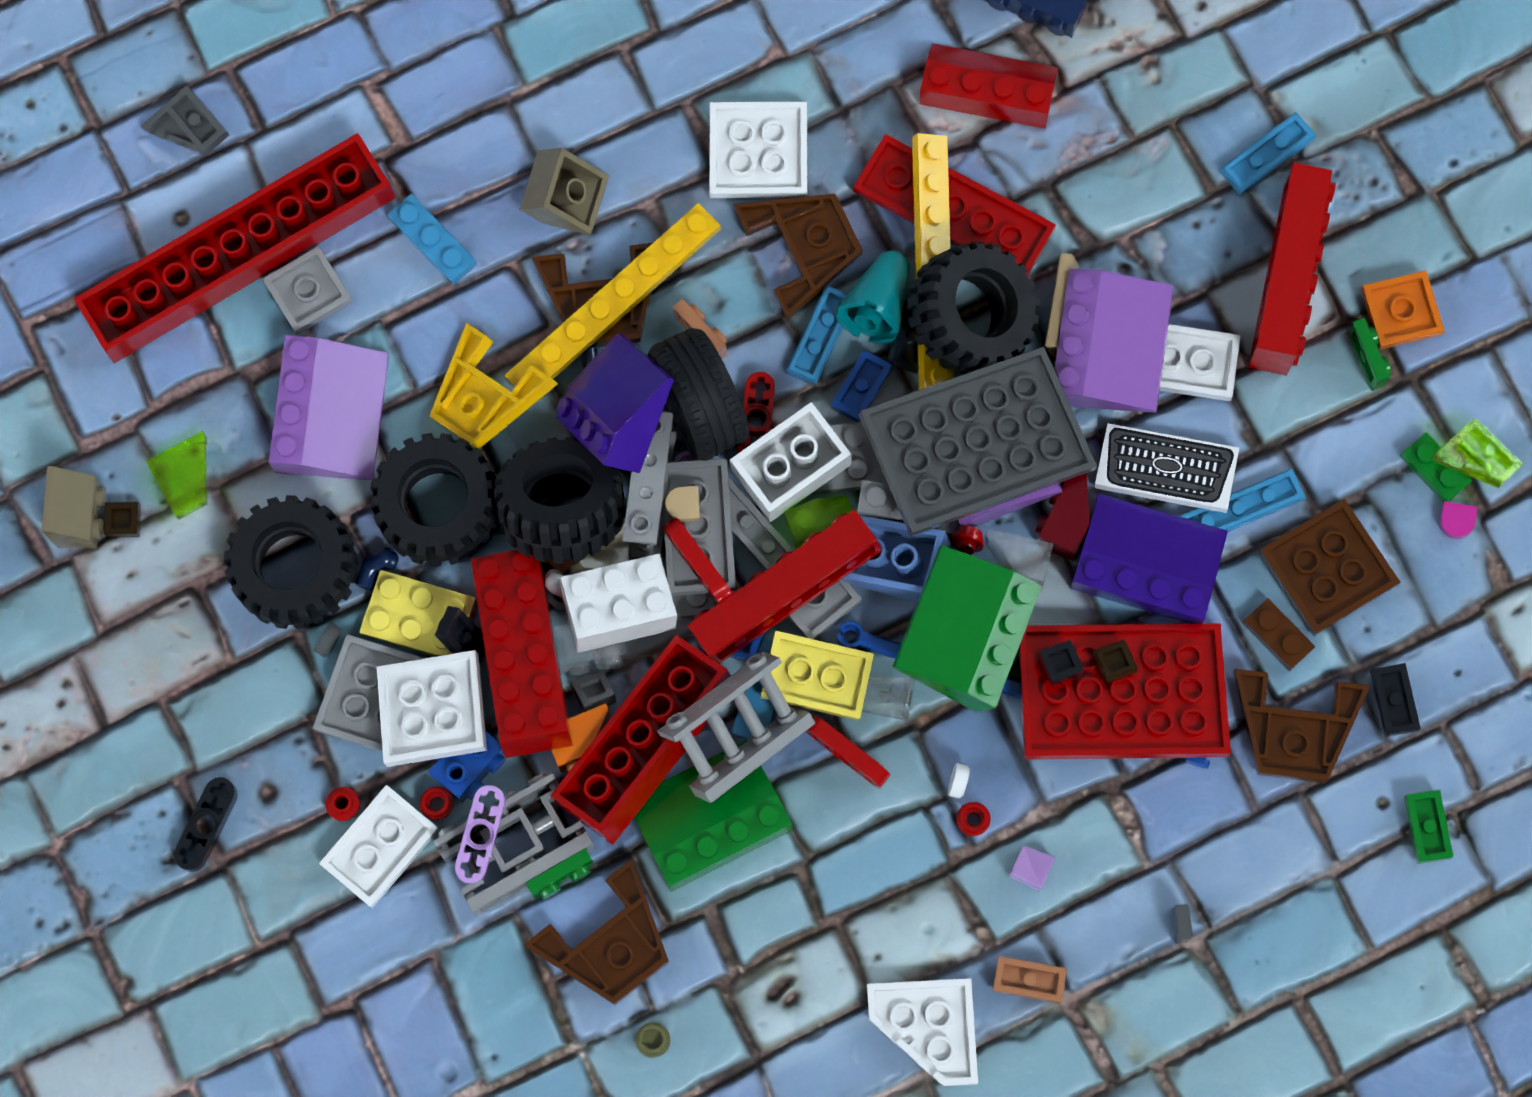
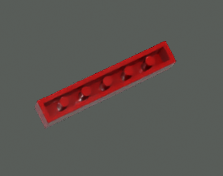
M855 509L849 513H842L824 531L811 534L806 538L801 547L793 552L784 553L777 559L776 564L768 570L755 573L745 586L739 590H732L733 595L710 610L705 609L699 612L693 618V622L687 626L708 656L721 664L882 551L880 544Z

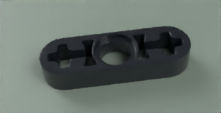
M218 777L207 783L174 850L176 864L185 871L196 872L205 866L236 803L238 792L235 785L228 779ZM225 785V791L229 793L227 799L221 798L216 808L222 810V812L218 815L213 810L205 808L207 803L212 807L214 806L217 797L213 794L215 788L221 790ZM206 815L212 816L215 820L214 829L208 834L199 833L197 830L198 820ZM193 834L198 839L207 841L205 846L198 843L195 849V853L199 855L197 861L190 860L186 864L187 859L183 856L185 850L191 851L196 843L190 839L191 835Z

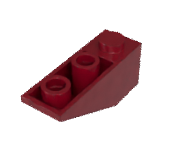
M1087 473L1066 480L1063 487H1061L1062 492L1050 497L1048 503L1054 506L1049 516L1042 514L1035 529V533L1039 534L1038 546L1071 561H1074L1090 525Z

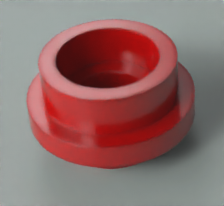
M959 526L957 531L952 534L951 543L956 547V550L972 555L983 550V533L972 526Z
M434 786L423 792L420 797L419 806L426 818L439 821L451 814L454 800L447 789ZM436 798L443 800V806L438 810L431 808V803Z
M338 787L328 794L325 806L328 814L333 819L348 821L358 813L360 800L352 789ZM340 798L348 800V805L344 809H338L336 806Z
M968 802L959 809L956 822L958 828L964 834L979 836L989 828L991 816L983 804ZM968 815H978L980 822L977 825H970L967 822Z

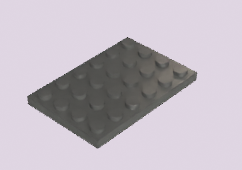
M1044 347L861 410L859 413L860 420L910 536L1094 471L1097 467Z

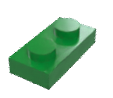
M1365 318L1353 321L1347 333L1371 390L1383 388L1390 379L1391 367L1386 356L1381 357L1378 350L1379 340L1373 326H1368Z
M1427 432L1400 455L1403 461L1443 502H1450L1473 481Z
M1434 790L1405 795L1404 800L1417 864L1452 859L1454 855L1441 791Z
M583 849L525 884L535 899L541 896L545 900L561 890L559 885L569 879L572 882H576L590 874L589 868L594 863L587 850Z

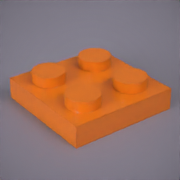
M1426 270L1362 285L1360 290L1371 326L1374 327L1378 336L1379 344L1377 346L1379 350L1444 334V326Z

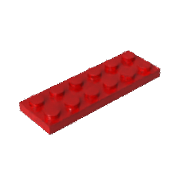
M885 134L855 183L853 192L914 224L912 148ZM948 167L950 244L959 246L964 243L969 244L982 241L985 245L989 243L1001 247V253L1008 250L1015 255L1014 261L1017 264L1023 263L1028 270L1025 273L1028 277L1055 231L1056 224Z

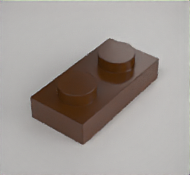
M1269 598L1242 622L1289 672L1315 648V645Z

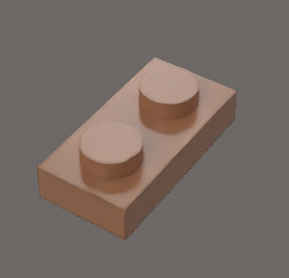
M681 299L673 306L674 318L686 330L689 328L702 329L712 341L721 359L727 356L725 344L727 339L718 328L713 327L711 329L703 321L705 316L695 304L689 306Z
M998 956L992 992L1061 1004L1067 968Z

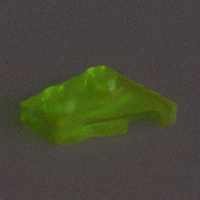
M1476 418L1471 420L1432 457L1439 464L1497 488L1502 486L1523 465Z
M203 431L146 461L178 520L208 504V489L206 488V478L208 477L206 445H208V438Z

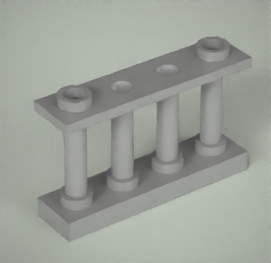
M662 412L640 473L631 472L623 542H629V560L659 553L662 558L665 535L662 526L664 525L663 493L667 463L674 460L677 432L671 431L673 413Z
M765 652L751 656L746 661L745 666L685 711L672 715L666 721V725L658 730L661 737L675 743L680 740L699 773L698 779L689 785L695 797L712 803L815 724L810 712L796 707H789L770 672L782 664L779 657ZM760 681L778 714L776 720L767 727H763L744 691ZM732 700L752 733L750 740L740 747H737L718 713L720 709ZM706 720L725 752L724 759L714 767L710 766L691 733L692 730Z

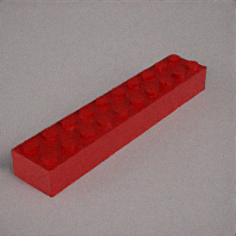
M356 133L73 299L102 348L115 364L396 199L391 184L360 135Z

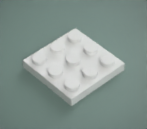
M710 102V198H797L807 196V102Z
M476 650L377 667L383 763L387 767L487 751L479 654Z

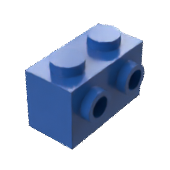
M486 731L487 751L439 758L428 771L435 781L462 803L467 798L472 800L478 789L484 786L481 781L489 772L492 774L496 773L506 760L500 742Z

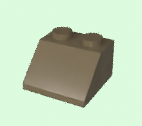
M562 147L537 151L519 210L543 224L591 235L609 175Z
M47 466L41 532L58 548L97 549L98 539H102L104 533L103 519H100L101 506H105L107 498L106 488L103 487V484L96 476L55 466Z

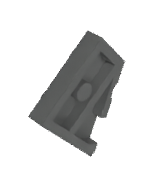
M185 86L141 126L144 131L205 156L230 135L188 86Z

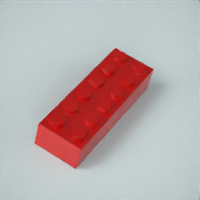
M1295 162L1292 164L1283 188L1248 368L1287 376L1291 366H1297L1299 357H1302L1306 337L1303 334L1305 326L1309 323L1312 306L1309 303L1312 294L1315 292L1318 275L1315 272L1318 263L1320 264L1324 249V244L1321 242L1323 234L1327 231L1330 213H1327L1329 203L1333 200L1336 183L1330 182L1333 170Z
M518 550L471 558L499 741L505 758L573 746L542 562L536 561L533 555L528 558L519 553Z
M675 635L550 796L564 811L613 845L686 751L680 740L675 743L661 737L658 730L666 725V721L672 715L685 711L731 676L730 672L700 650ZM707 720L691 731L694 738L698 736L708 723Z

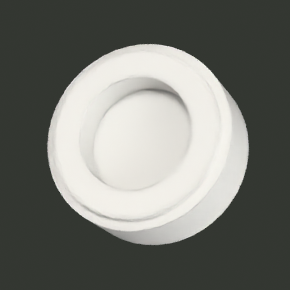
M955 764L949 782L948 796L959 799L963 797L970 772L968 765Z

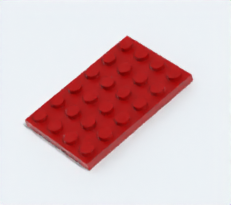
M1221 623L1027 625L1018 648L1024 760L1208 758L1230 756L1231 747ZM1124 639L1138 667V671L1135 674L1105 685L1092 657V653L1094 650ZM1071 640L1084 668V672L1082 675L1051 686L1039 660L1038 653L1046 648Z

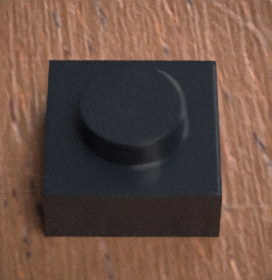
M1071 640L1046 648L1038 653L1039 660L1051 686L1082 675L1084 672V668Z

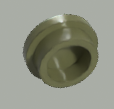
M647 1023L636 1034V1046L644 1056L650 1058L662 1056L670 1046V1034L659 1023Z

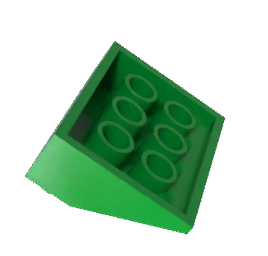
M944 545L940 546L892 668L975 712L995 709L1042 586L1013 570Z
M747 740L737 744V747L742 746ZM723 751L707 759L710 766L714 767L724 759L725 752ZM761 765L712 803L695 797L689 787L690 784L698 779L699 775L697 769L693 766L661 782L636 814L634 819L671 892L793 831L792 822Z

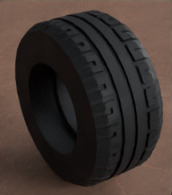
M689 328L682 333L680 332L673 337L663 340V342L652 345L647 356L674 379L665 403L666 411L673 413V425L693 458L707 461L714 456L724 453V451L727 452L734 447L744 444L750 433L746 414L727 368L707 334L702 329Z

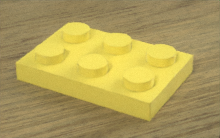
M380 570L359 633L365 637L434 657L449 655L452 653L435 636L438 624L448 606L460 608L471 620L477 599L466 594Z
M775 630L769 654L779 657L782 664L770 673L788 705L859 721L874 653ZM762 687L760 698L770 700Z

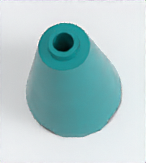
M894 250L881 253L840 302L836 317L841 326L849 333L858 338L860 333L870 336L868 342L875 344H887L895 340L900 330L910 272V263L904 254Z

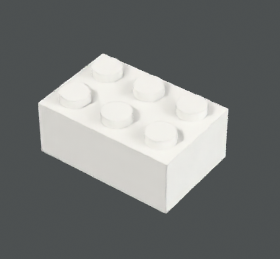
M810 402L731 458L730 466L733 474L767 519L772 522L851 466V453L813 403Z
M660 553L560 577L561 595L577 653L676 629L677 613Z

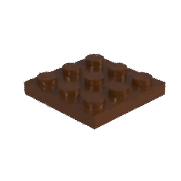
M1345 499L1261 548L1258 552L1313 636L1331 627L1401 583Z

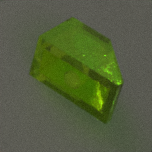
M845 495L814 499L784 511V522L795 548L801 547L806 538L811 534L824 531L831 526L832 521L842 513L851 512L852 508Z

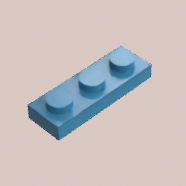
M412 194L387 214L388 219L453 286L477 265L476 260Z

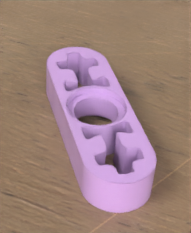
M486 785L481 787L475 793L455 864L457 877L465 883H477L484 878L487 872L505 807V796L496 786ZM489 791L495 792L494 798L499 800L498 807L492 806L489 812V817L496 816L494 824L485 819H474L476 812L483 815L485 804L480 802L481 796H487ZM479 824L487 826L490 830L489 840L482 845L475 844L470 838L472 828ZM466 845L476 850H487L484 858L480 855L477 856L476 865L481 867V871L479 874L473 873L471 878L465 877L466 871L461 869L462 863H469L472 855L471 852L465 853Z

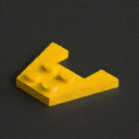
M466 323L429 416L459 438L468 441L472 447L480 449L558 383L530 365L512 391L508 390L475 368L494 341Z

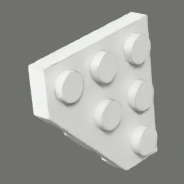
M971 978L867 984L869 1021L943 1087L978 1085Z

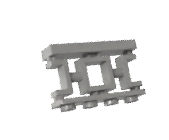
M546 773L539 774L528 781L529 787L518 793L516 790H512L504 794L505 807L497 833L521 820L535 847L505 863L494 844L489 863L496 860L504 876L516 869L517 871L476 895L475 892L486 887L483 879L460 889L476 917L527 888L526 882L583 849H586L587 852L595 849L581 821L565 829L551 803L554 800L550 795L559 785L553 773L548 776ZM551 789L550 792L539 797L548 812L542 818L530 824L522 808L509 814L511 811ZM485 807L483 815L476 812L474 819H485L494 824L496 816L489 817L490 809L487 810ZM467 822L458 827L456 824L447 826L438 833L439 838L433 841L445 862L458 856L461 842L451 848L449 847L462 840ZM479 824L474 826L470 835L485 827V825ZM556 826L564 841L577 835L576 838L535 860L536 857L546 852L538 838L539 834ZM488 827L479 831L485 842L490 838ZM487 850L471 857L469 863H465L472 875L473 873L479 874L478 869L481 867L476 865V859L478 855L484 858Z

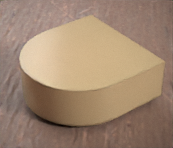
M698 486L677 487L669 492L665 500V506L668 515L672 519L677 517L680 522L700 521Z

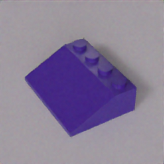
M618 333L566 388L564 397L558 402L556 418L603 465L640 473L674 379L626 336Z
M1098 494L1071 589L1185 623L1202 624L1205 620L1228 531Z

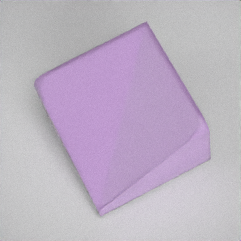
M1023 846L1009 877L1040 892L1056 858Z

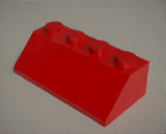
M932 43L920 88L919 104L1046 129L1058 67Z

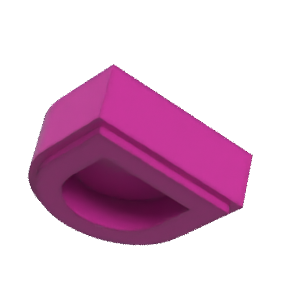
M1444 501L1440 516L1442 531L1453 539H1462L1468 536L1475 527L1478 507Z

